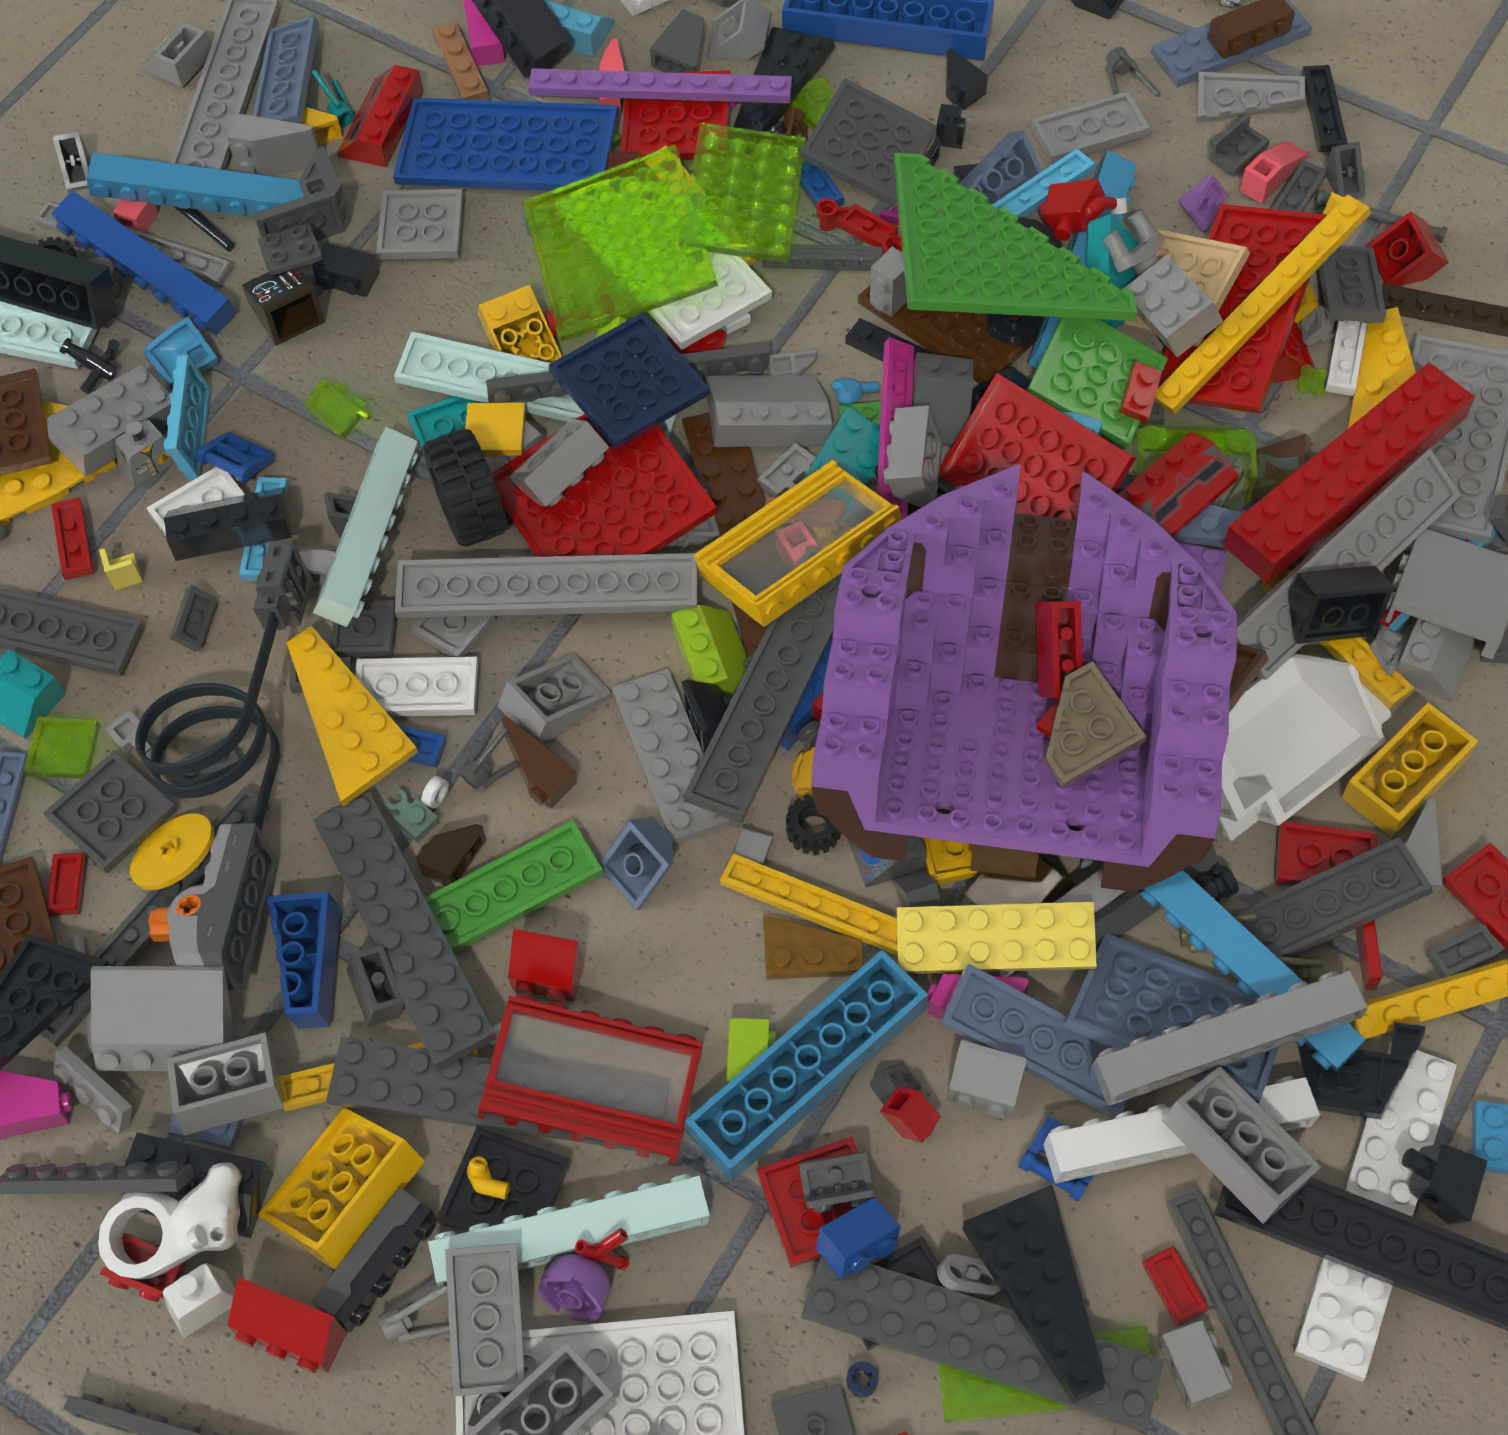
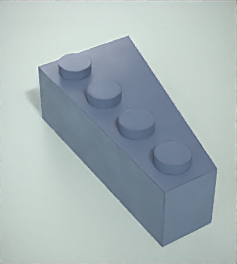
M1025 130L1008 133L959 184L967 189L973 187L988 197V203L992 205L1042 172V168Z

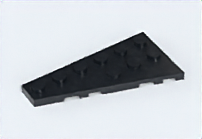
M1052 1185L964 1221L962 1230L1070 1401L1075 1403L1103 1390L1105 1379Z

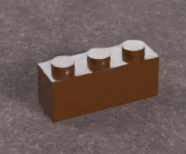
M1258 0L1211 19L1208 40L1220 55L1226 59L1289 33L1295 12L1285 0Z

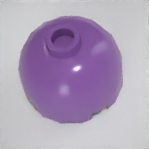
M567 1254L554 1260L544 1272L538 1287V1292L543 1301L553 1310L559 1312L560 1308L563 1307L573 1311L574 1313L569 1318L582 1322L596 1321L605 1309L610 1295V1282L603 1267L597 1260L581 1254Z

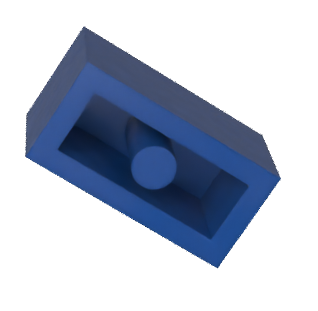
M874 1197L819 1229L816 1250L838 1276L843 1279L853 1272L857 1274L863 1271L870 1262L880 1256L883 1258L889 1256L897 1247L901 1226Z

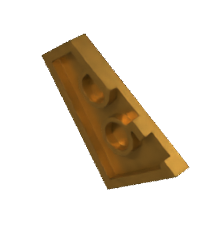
M763 915L766 980L853 975L863 966L861 939Z

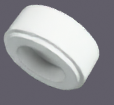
M434 776L427 783L423 791L422 803L431 808L438 807L447 795L449 789L448 781L439 776Z

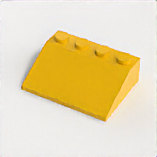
M343 1107L258 1213V1216L315 1258L336 1270L398 1188H405L425 1160L405 1139Z

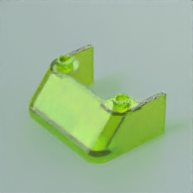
M1165 422L1139 423L1132 438V456L1136 458L1132 465L1133 480L1144 472V452L1166 453L1191 431L1213 441L1223 455L1242 456L1244 503H1250L1257 480L1256 439L1252 432L1237 425Z

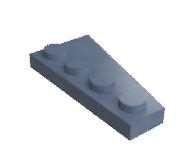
M1210 504L1177 533L1173 539L1181 543L1223 547L1228 526L1243 514Z

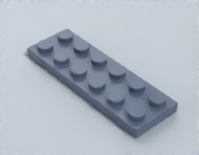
M1285 0L1295 12L1291 31L1284 36L1276 37L1262 45L1247 49L1238 55H1233L1226 59L1220 55L1208 40L1210 23L1153 45L1150 54L1175 86L1179 87L1197 80L1199 72H1218L1307 37L1311 34L1312 27L1291 1Z
M315 15L269 29L252 116L302 123L319 22Z
M970 964L964 968L939 1025L975 1044L1027 1058L1026 1072L1113 1119L1124 1110L1127 1100L1108 1106L1092 1069L1098 1054L1112 1047L1064 1028L1067 1016Z

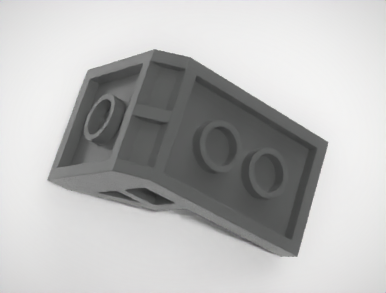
M325 147L314 150L299 179L304 197L253 214L261 237L306 223H310L316 241L345 232L351 222V217L342 184Z

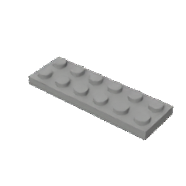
M667 668L611 687L612 695L666 832L672 838V846L731 826L729 818L684 802L683 795L703 757V752L669 669Z

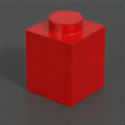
M898 1086L879 1111L902 1138L923 1143L932 1134L935 1125L941 1119L940 1114L918 1090Z

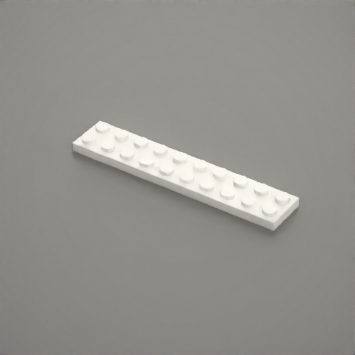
M1392 1041L1388 1046L1387 1054L1391 1053ZM1417 1050L1382 1119L1366 1118L1344 1188L1345 1191L1413 1217L1418 1199L1409 1191L1413 1172L1402 1166V1157L1410 1148L1419 1151L1422 1147L1434 1145L1457 1064ZM1323 1258L1294 1355L1363 1382L1367 1375L1393 1285Z

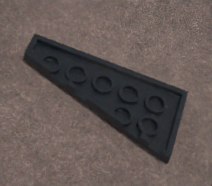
M778 27L771 28L766 46L762 51L753 75L792 76L790 103L743 102L727 141V147L730 152L748 157L752 155L765 138L763 134L776 124L834 49L835 44L832 38Z
M29 934L26 936L0 975V1070L91 987L92 966H110L108 961Z

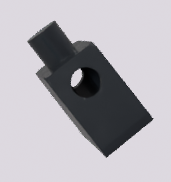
M1446 1144L1425 1146L1419 1151L1414 1148L1408 1149L1404 1153L1401 1163L1402 1166L1413 1172L1409 1184L1410 1193L1448 1224L1471 1221L1488 1161Z

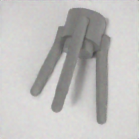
M433 1279L397 1305L388 1308L387 1312L379 1315L378 1319L387 1340L390 1342L398 1338L400 1344H403L412 1339L450 1332L449 1325L409 1332V1328L414 1326L410 1314L447 1293V1285L421 1298L437 1286L436 1279Z

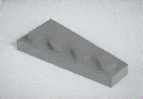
M1199 72L1197 78L1196 122L1303 105L1305 100V76Z

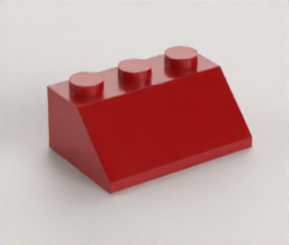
M239 1277L235 1286L227 1325L236 1334L234 1339L252 1348L255 1343L267 1347L265 1352L279 1360L284 1361L286 1356L298 1360L296 1365L310 1373L315 1374L317 1369L328 1373L347 1335L335 1317Z

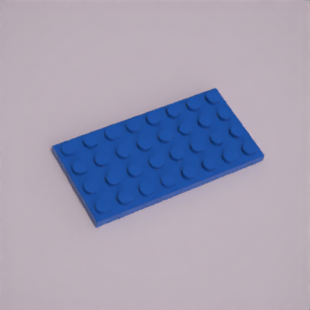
M413 97L393 175L394 182L401 185L578 192L588 186L605 182L619 114L618 106Z

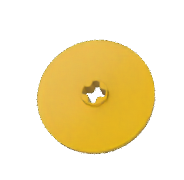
M193 813L176 817L161 825L143 841L133 856L130 865V876L133 882L139 888L151 891L166 888L185 878L203 861L212 846L215 835L212 823L205 816Z

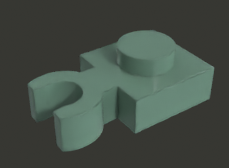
M398 789L396 793L401 802L392 804L386 799L384 801L386 809L389 813L398 815L394 818L396 824L418 843L440 823L439 818L418 798L410 804L405 791Z

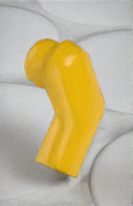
M480 1156L472 1158L467 1167V1176L473 1189L479 1194L506 1200L510 1183L493 1179L485 1158Z

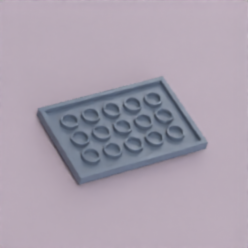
M1106 933L1096 953L1097 969H1089L1064 1028L1121 1050L1129 1047L1132 1041L1140 1037L1149 1036L1150 1039L1161 1036L1164 1030L1172 1026L1180 1025L1181 1028L1193 1025V1022L1199 1017L1212 1014L1214 1018L1225 1014L1226 1009L1236 1004L1243 1003L1246 1007L1257 1003V998L1254 996L1252 999H1249L1239 990L1236 983ZM1279 1047L1221 1068L1259 1104ZM1214 1070L1202 1073L1189 1079L1200 1082Z

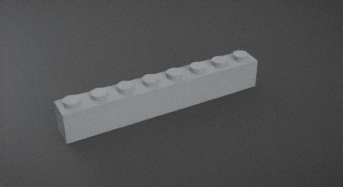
M1332 971L1321 976L1318 982L1310 985L1307 982H1300L1291 986L1288 992L1276 996L1274 992L1259 997L1256 1000L1257 1003L1245 1007L1243 1003L1231 1006L1225 1010V1014L1213 1018L1212 1014L1204 1015L1197 1018L1193 1025L1181 1028L1180 1025L1172 1026L1164 1030L1159 1037L1150 1039L1149 1036L1140 1037L1132 1041L1129 1047L1118 1050L1117 1047L1108 1048L1098 1054L1092 1069L1108 1106L1214 1070L1219 1066L1223 1067L1361 1019L1368 1006L1351 971L1341 974L1338 971Z

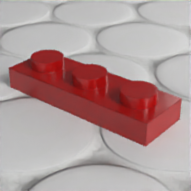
M80 497L51 504L62 576L65 580L94 574L84 507Z

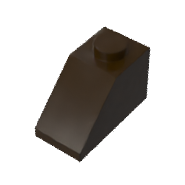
M474 824L434 835L430 842L424 844L418 852L417 863L421 874L444 886L462 878L487 840L483 826Z

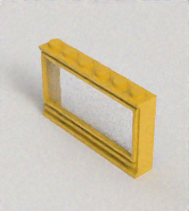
M831 460L694 554L700 576L765 627L842 573L845 564L886 529L901 521L902 516L898 505H892L841 469L837 462Z

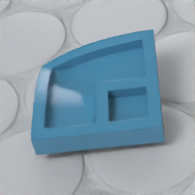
M189 317L184 318L163 332L143 350L146 359L155 368L170 390L173 389L174 385L173 370L176 368L177 356L188 355L200 373L219 363L218 358Z

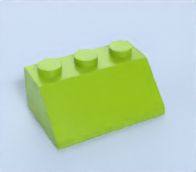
M699 604L694 609H683L671 613L673 633L690 679L718 685L722 696L726 694L728 697L734 695L746 671L742 663L747 656L730 612Z

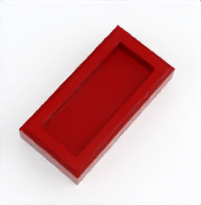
M85 853L53 854L47 897V907L51 916L81 914L87 864Z
M1375 920L1355 929L1364 990L1376 989L1383 977Z
M1174 1246L1143 1260L1142 1265L1176 1326L1208 1311V1305Z

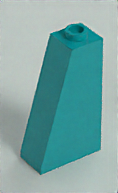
M1111 213L1092 220L1088 224L1087 268L1095 267L1111 278L1110 283L1119 289H1123L1136 279L1137 274L1133 267L1118 273L1112 263L1114 260L1101 239L1117 230L1129 251L1137 246L1139 242ZM1099 319L1114 328L1125 323L1124 320Z

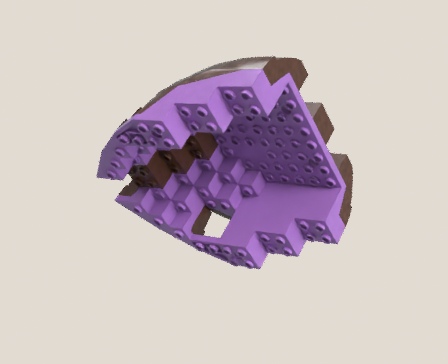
M1015 465L938 497L886 529L843 566L834 610L833 640L824 680L822 715L813 755L811 787L814 803L820 815L827 816L831 823L847 839L873 858L905 862L908 837H924L973 844L970 863L971 871L1035 879L1039 853L1102 861L1101 888L1135 892L1175 875L1191 863L1199 864L1206 856L1215 839L1221 813L1222 761L1229 735L1230 683L1236 662L1237 613L1203 567L1155 520L1086 472L1082 473L1076 520L1015 513L1021 465ZM1081 601L1083 666L1092 661L1146 735L1144 743L1065 788L1061 787L1045 764L1050 738L1036 729L1037 723L1059 698L1038 696L1035 602Z

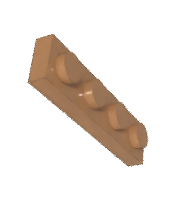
M456 21L432 28L433 37L461 99L484 100L489 98L487 88Z

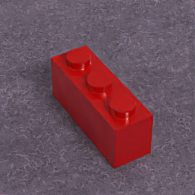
M1081 601L1035 602L1038 696L1061 698L1065 676L1083 667Z

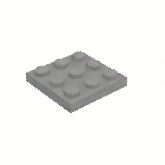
M383 190L376 249L378 260L459 258L464 199L463 190Z

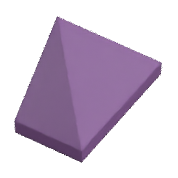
M1211 174L1178 201L1204 232L1208 230L1228 193L1215 176Z

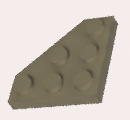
M1093 661L1065 676L1045 764L1062 788L1146 741V735Z

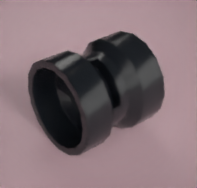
M1224 865L1215 868L1210 876L1204 875L1194 880L1218 903H1220L1221 898H1229L1239 892L1236 878Z

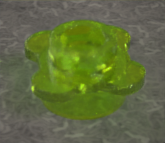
M1304 365L1300 370L1301 375L1298 378V390L1302 393H1314L1315 396L1322 395L1325 392L1323 385L1324 380L1328 377L1327 371L1324 368L1318 370L1310 365ZM1311 378L1315 379L1314 383L1311 382Z

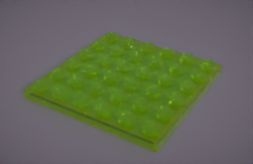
M676 145L522 201L557 335L561 342L606 327L618 316L628 319L642 312H648L719 286Z

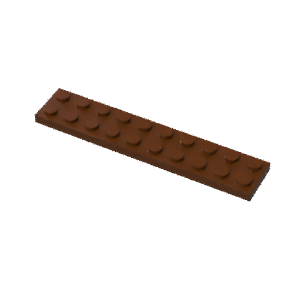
M708 413L682 419V426L697 480L707 490L709 497L719 511L714 516L720 536H722L763 508L765 501L760 484L757 482L758 477L749 447H714ZM773 530L721 565L725 572L756 596L786 575L781 556L776 550V538ZM732 602L745 653L748 657L758 647L768 625L763 627Z

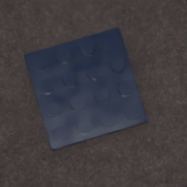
M644 312L549 364V372L614 449L619 448L710 395L709 386Z

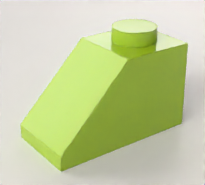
M730 1018L727 1084L776 1042V1031H770V1019Z

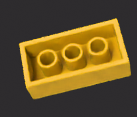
M1428 702L1349 780L1342 799L1392 838L1425 805L1427 800L1470 759L1479 741Z

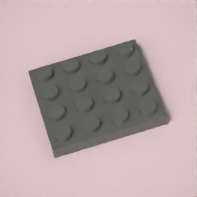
M844 78L801 150L799 158L894 207L897 202L893 166L894 153L923 154L928 143L933 138L937 126Z

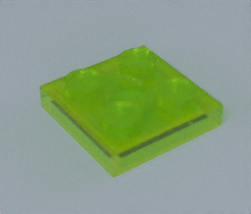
M37 717L24 768L27 776L82 779L90 772L100 729L98 720Z

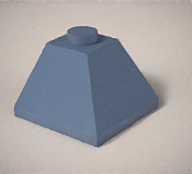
M654 817L630 820L599 863L605 875L636 910L642 908L673 865L672 838Z

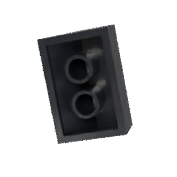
M1375 565L1297 573L1288 597L1294 640L1297 644L1375 636L1394 586Z

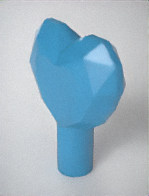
M842 377L834 380L831 384L832 389L837 393V402L844 405L855 403L863 394L879 392L878 381L860 383L855 379Z

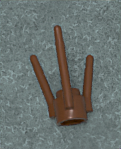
M792 107L785 111L783 127L786 129L787 136H796L801 133L802 143L805 145L808 140V125L804 123L805 114L801 109ZM773 143L764 160L772 158L776 149Z

